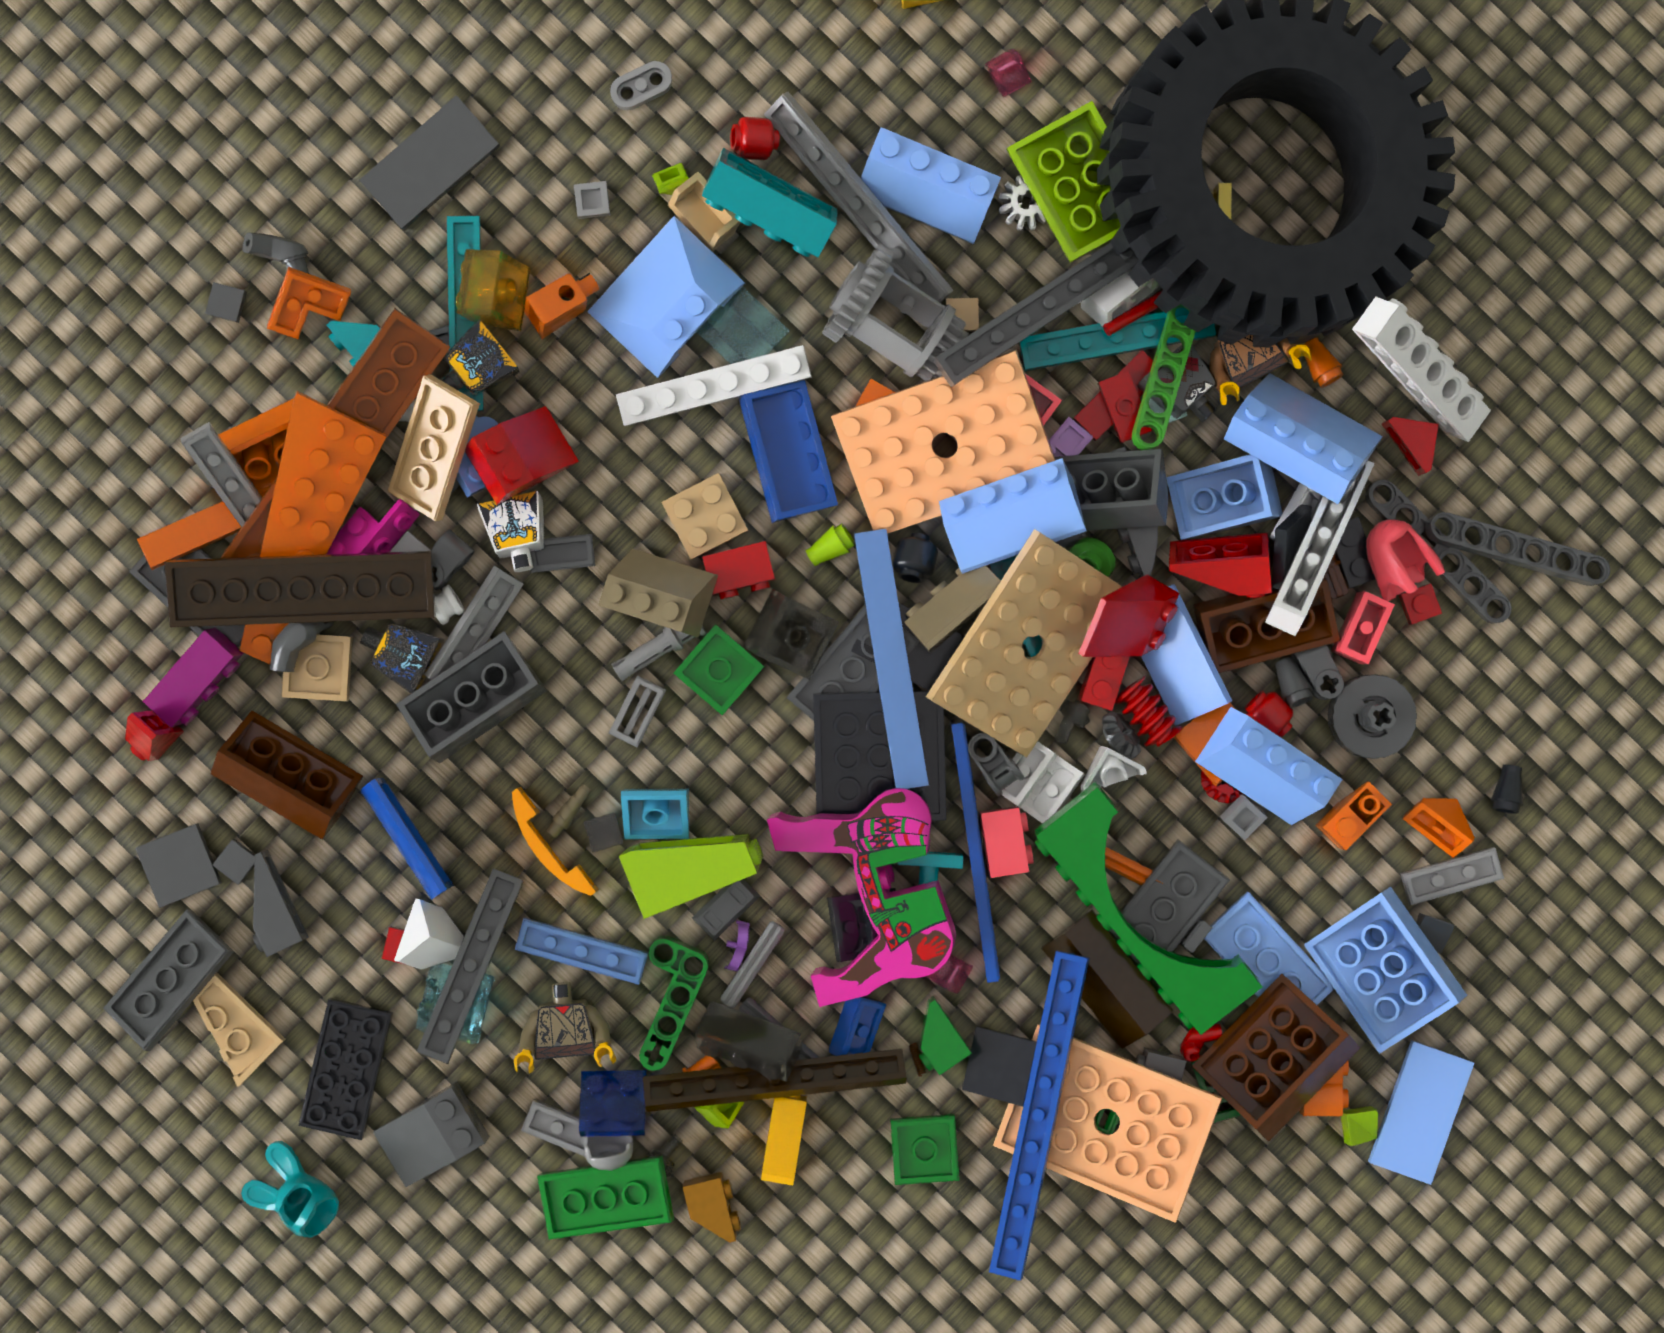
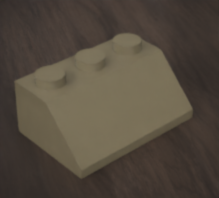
M632 549L608 574L598 605L699 637L718 575Z
M987 566L963 574L960 568L955 571L958 577L949 584L945 580L930 592L933 596L931 600L925 605L918 602L906 613L908 619L904 622L905 625L930 654L986 605L1001 581Z

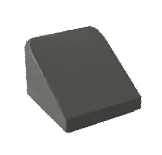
M1419 913L1416 923L1437 953L1441 954L1455 925Z

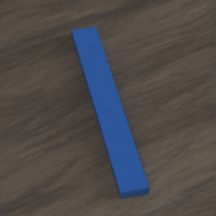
M964 722L952 723L987 983L998 982L1000 970L970 754L968 751L966 725Z

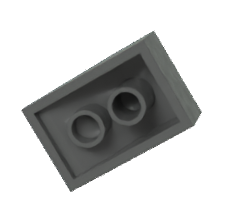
M457 1081L373 1131L405 1187L457 1161L485 1144L490 1137Z

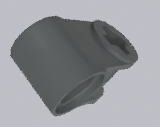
M452 530L446 531L431 549L433 570L437 569L435 575L438 578L434 582V591L442 589L455 573L469 561L475 552Z
M1327 645L1291 654V657H1293L1295 663L1313 687L1311 693L1315 698L1328 700L1336 698L1342 693L1344 681ZM1324 680L1332 681L1333 685L1329 687V690L1322 691L1320 685L1324 683Z
M979 733L970 740L968 745L970 756L998 797L1003 794L1002 790L1017 779L1021 781L1025 778L1016 763L1007 755L995 738L986 733ZM984 741L991 742L993 746L991 754L987 757H979L977 748L980 743Z

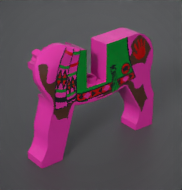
M904 788L886 790L879 794L865 809L856 814L819 813L807 817H797L777 812L771 814L767 819L775 851L853 854L854 872L859 894L870 922L878 934L849 965L839 969H831L825 966L815 968L811 974V979L819 1007L867 996L883 984L896 979L928 976L938 971L951 955L956 940V930L939 880L889 892L891 883L895 882L891 864L925 856L930 849L931 812L924 799L911 790Z

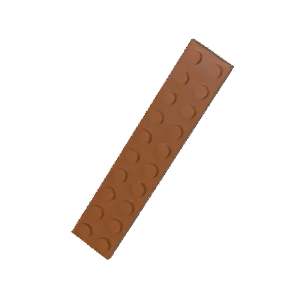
M394 308L327 406L386 434L387 439L417 396L423 375H432L450 349V345ZM277 477L221 558L260 557Z

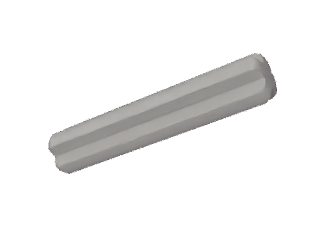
M774 921L768 924L722 994L721 1001L731 1008L736 1007L784 934L785 929Z

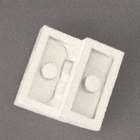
M1037 741L1027 758L1018 752L1013 757V761L1025 778L1021 781L1017 779L1003 789L1002 796L1039 822L1044 823L1064 806L1085 774Z

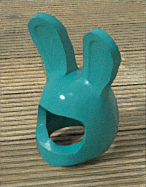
M275 1141L267 1147L265 1156L268 1163L283 1177L285 1183L278 1189L263 1181L251 1180L243 1186L242 1198L253 1207L276 1211L283 1223L297 1236L311 1238L319 1235L334 1220L339 1209L338 1197L327 1184L308 1175L304 1171L300 1160L291 1146L283 1141Z

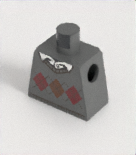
M1191 345L1171 415L1178 419L1190 408L1198 419L1203 422L1217 410L1204 396L1215 386L1216 382L1193 345ZM1183 346L1178 347L1173 353H1181ZM1167 367L1159 368V379L1164 383H1172L1174 380L1173 372ZM1150 372L1137 385L1143 393ZM1158 397L1151 398L1165 410V404L1162 399Z

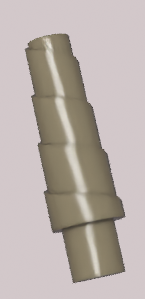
M581 784L578 790L573 793L570 799L565 802L552 818L553 822L546 830L550 835L557 838L563 829L567 830L568 825L574 819L575 814L581 808L591 789Z

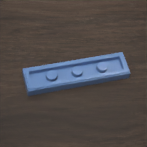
M523 918L515 950L638 985L640 984L649 953L529 918Z

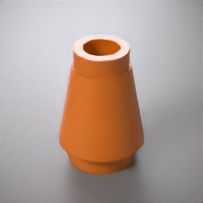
M1318 337L1304 344L1310 349L1312 360L1310 361L1307 357L1305 359L1314 383L1318 382L1320 387L1324 388L1344 375L1341 370V363L1320 342Z

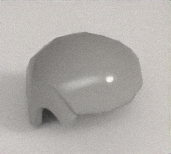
M607 1121L596 1124L588 1129L584 1135V1151L588 1163L598 1170L608 1171L625 1166L633 1154V1139L630 1128L620 1122Z

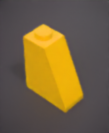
M798 1095L774 1098L761 1180L794 1185L807 1096Z

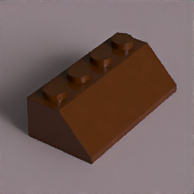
M1323 577L1296 636L1265 623L1280 590L1273 588V586L1272 593L1265 594L1260 598L1230 594L1193 604L1199 634L1218 673L1340 641L1328 580Z
M254 711L248 714L218 750L210 773L322 840L341 816L363 778V775Z

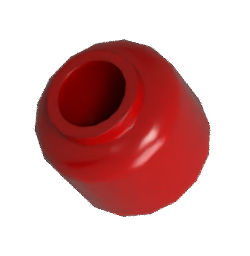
M742 117L731 128V149L736 150L737 155L744 159L767 160L771 156L772 151L777 150L779 147V131L774 130L773 124L768 118Z
M1261 691L1245 706L1246 715L1279 737H1283L1293 726L1289 722L1293 717V709L1276 692L1265 693Z

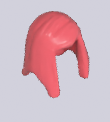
M1391 519L1381 521L1369 532L1366 540V552L1382 599L1390 601L1403 592L1410 594L1418 590L1415 583H1421L1425 579L1424 568L1427 562L1437 576L1445 573L1444 566L1435 551L1405 521Z

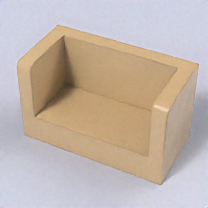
M697 172L674 190L668 206L688 229L713 252L735 234L740 221L735 218V213L725 208L723 211L717 210L705 202L707 198L702 196V192L707 180Z

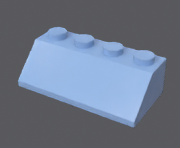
M881 127L867 159L861 179L884 207L974 244L1001 177Z
M1063 458L939 501L944 528L962 574L1018 555L1034 529L1054 542L1087 531L1074 480Z
M1230 707L1195 761L1290 825L1324 808L1343 780L1248 715Z

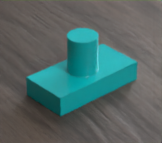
M928 851L925 856L897 862V865L920 866L918 885L937 881L939 867L963 869L962 853Z

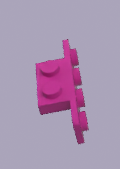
M399 499L379 522L360 506L337 533L326 555L390 552L392 547L419 517V512L402 499Z

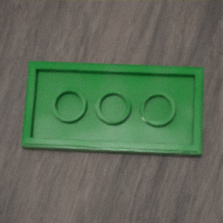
M663 1155L629 1160L625 1166L613 1171L598 1170L592 1166L540 1173L537 1176L549 1240L671 1223L674 1221Z

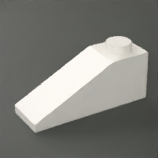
M1130 269L1081 302V309L1103 327L1105 323H1109L1112 319L1153 296L1162 287L1153 278L1138 287L1128 275L1132 270Z

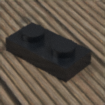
M1359 517L1349 520L1335 551L1337 561L1341 560L1342 562L1339 566L1348 589L1375 580L1366 552L1367 539Z

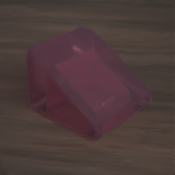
M1010 49L985 63L988 72L1003 97L1032 82L1020 53L1014 49Z
M951 954L947 962L938 971L926 977L946 990L958 994L973 966Z

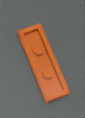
M222 501L142 536L137 541L151 570L165 565L164 562L167 560L179 559L239 532L242 527Z

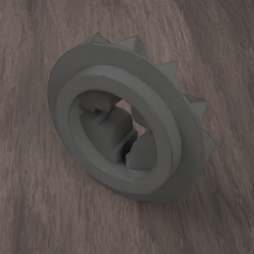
M1113 711L1104 715L1102 718V729L1110 746L1117 753L1129 759H1134L1141 752L1140 739L1136 736L1135 730L1130 726L1129 721H1126L1123 715Z

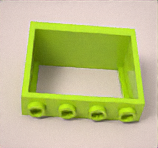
M749 834L640 842L628 847L619 855L644 919L757 874L764 857L758 840H751Z

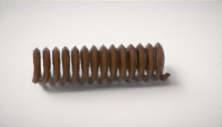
M917 1043L909 1045V1050L915 1063L916 1072L921 1077V1074L926 1073V1069H924L923 1062L919 1057L920 1054H918L920 1053L919 1047H917Z

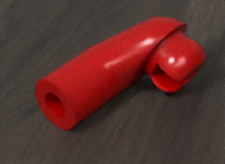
M1214 1024L1202 1035L1194 1027L1189 1030L1180 1045V1052L1184 1059L1189 1062L1198 1060L1200 1057L1199 1052L1204 1043L1218 1040L1221 1037V1025Z

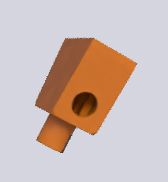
M568 273L527 296L524 313L543 339L586 310L587 297L597 292L599 286L590 273L577 281ZM563 297H566V298H569L570 300H569V301H566V300H563L562 298H563Z

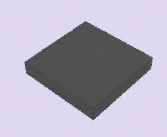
M198 823L135 848L159 908L222 883L217 869L213 866L214 861Z

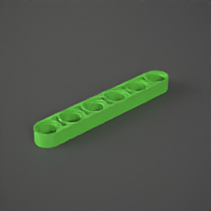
M1182 304L1167 313L1132 430L1131 438L1133 444L1140 450L1155 449L1164 439L1196 332L1177 320L1175 314L1178 308H1185L1190 312ZM1173 337L1181 341L1183 346L1181 353H1173L1168 349V338ZM1167 367L1173 372L1174 380L1172 383H1164L1159 379V368ZM1158 397L1162 399L1165 404L1163 413H1155L1150 409V398ZM1149 427L1154 430L1156 434L1154 443H1146L1141 439V428Z

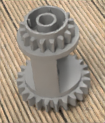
M880 244L872 252L871 256L868 257L865 264L859 261L839 288L829 306L833 313L828 319L822 334L835 343L844 334L848 337L853 335L904 369L903 373L910 378L916 374L923 380L928 381L932 377L943 376L933 359L969 335V333L963 330L966 322L954 315L955 308L949 304L946 306L942 305L894 273V267L889 265L894 253ZM879 296L897 307L902 313L909 315L928 328L918 344L913 343L869 313Z

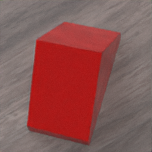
M1392 417L1381 424L1418 476L1432 470L1439 424Z

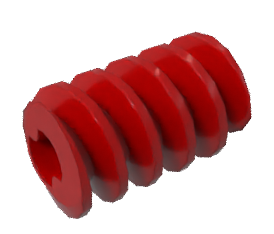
M1143 676L1121 691L1116 698L1115 704L1126 702L1127 705L1122 714L1133 713L1134 717L1129 724L1131 726L1136 724L1142 725L1137 732L1138 736L1149 735V738L1144 743L1145 747L1151 745L1159 747L1176 736L1183 728L1181 726L1171 728L1176 718L1173 715L1163 717L1168 707L1167 705L1156 707L1161 697L1159 694L1148 696L1153 689V685L1146 684L1141 686L1146 677Z

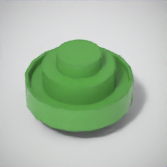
M1087 537L1080 539L1069 550V552L1107 577H1110L1113 573L1115 557L1112 550L1104 542L1096 538Z

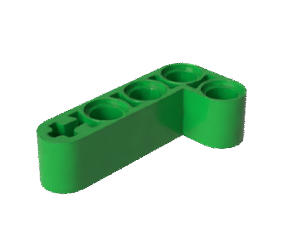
M660 936L655 939L649 949L651 962L655 966L674 974L640 1050L639 1058L641 1064L651 1071L660 1070L667 1064L709 967V958L705 952L670 936ZM664 943L671 946L673 949L672 958L662 960L657 956L656 947L659 944ZM693 956L698 957L703 963V969L697 973L688 971L685 966L686 959ZM680 986L685 987L690 993L689 1000L682 1003L677 1002L672 995L673 989ZM666 1016L672 1017L677 1023V1028L672 1032L662 1030L659 1024L661 1018ZM658 1038L664 1040L659 1052L662 1057L652 1061L650 1059L651 1053L647 1050L652 1051Z

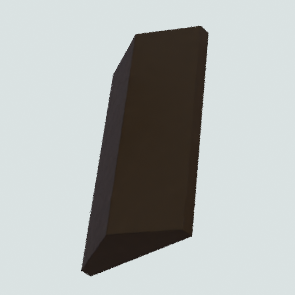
M1092 909L1042 946L1041 949L1052 962H1054L1055 952L1058 950L1090 958L1081 998L1123 1049L1150 1033L1173 1012V1009L1164 1001L1151 981H1148L1141 973L1131 956H1127L1121 949L1114 935L1101 925L1096 918L1097 914Z

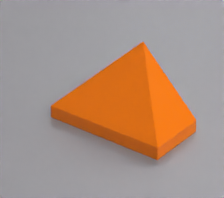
M1423 798L1403 816L1404 821L1452 858L1469 846L1475 838L1458 799Z

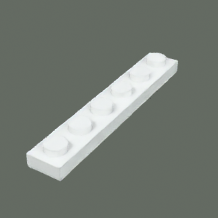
M802 345L616 394L623 425L629 426L732 399L747 393L812 378L805 348Z

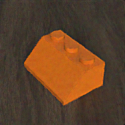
M294 398L218 434L262 497L278 475Z

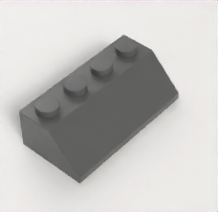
M1162 449L1055 457V460L1063 458L1074 480L1087 531L1166 525L1169 497Z
M504 631L396 705L429 758L441 763L544 694L547 690L529 662Z

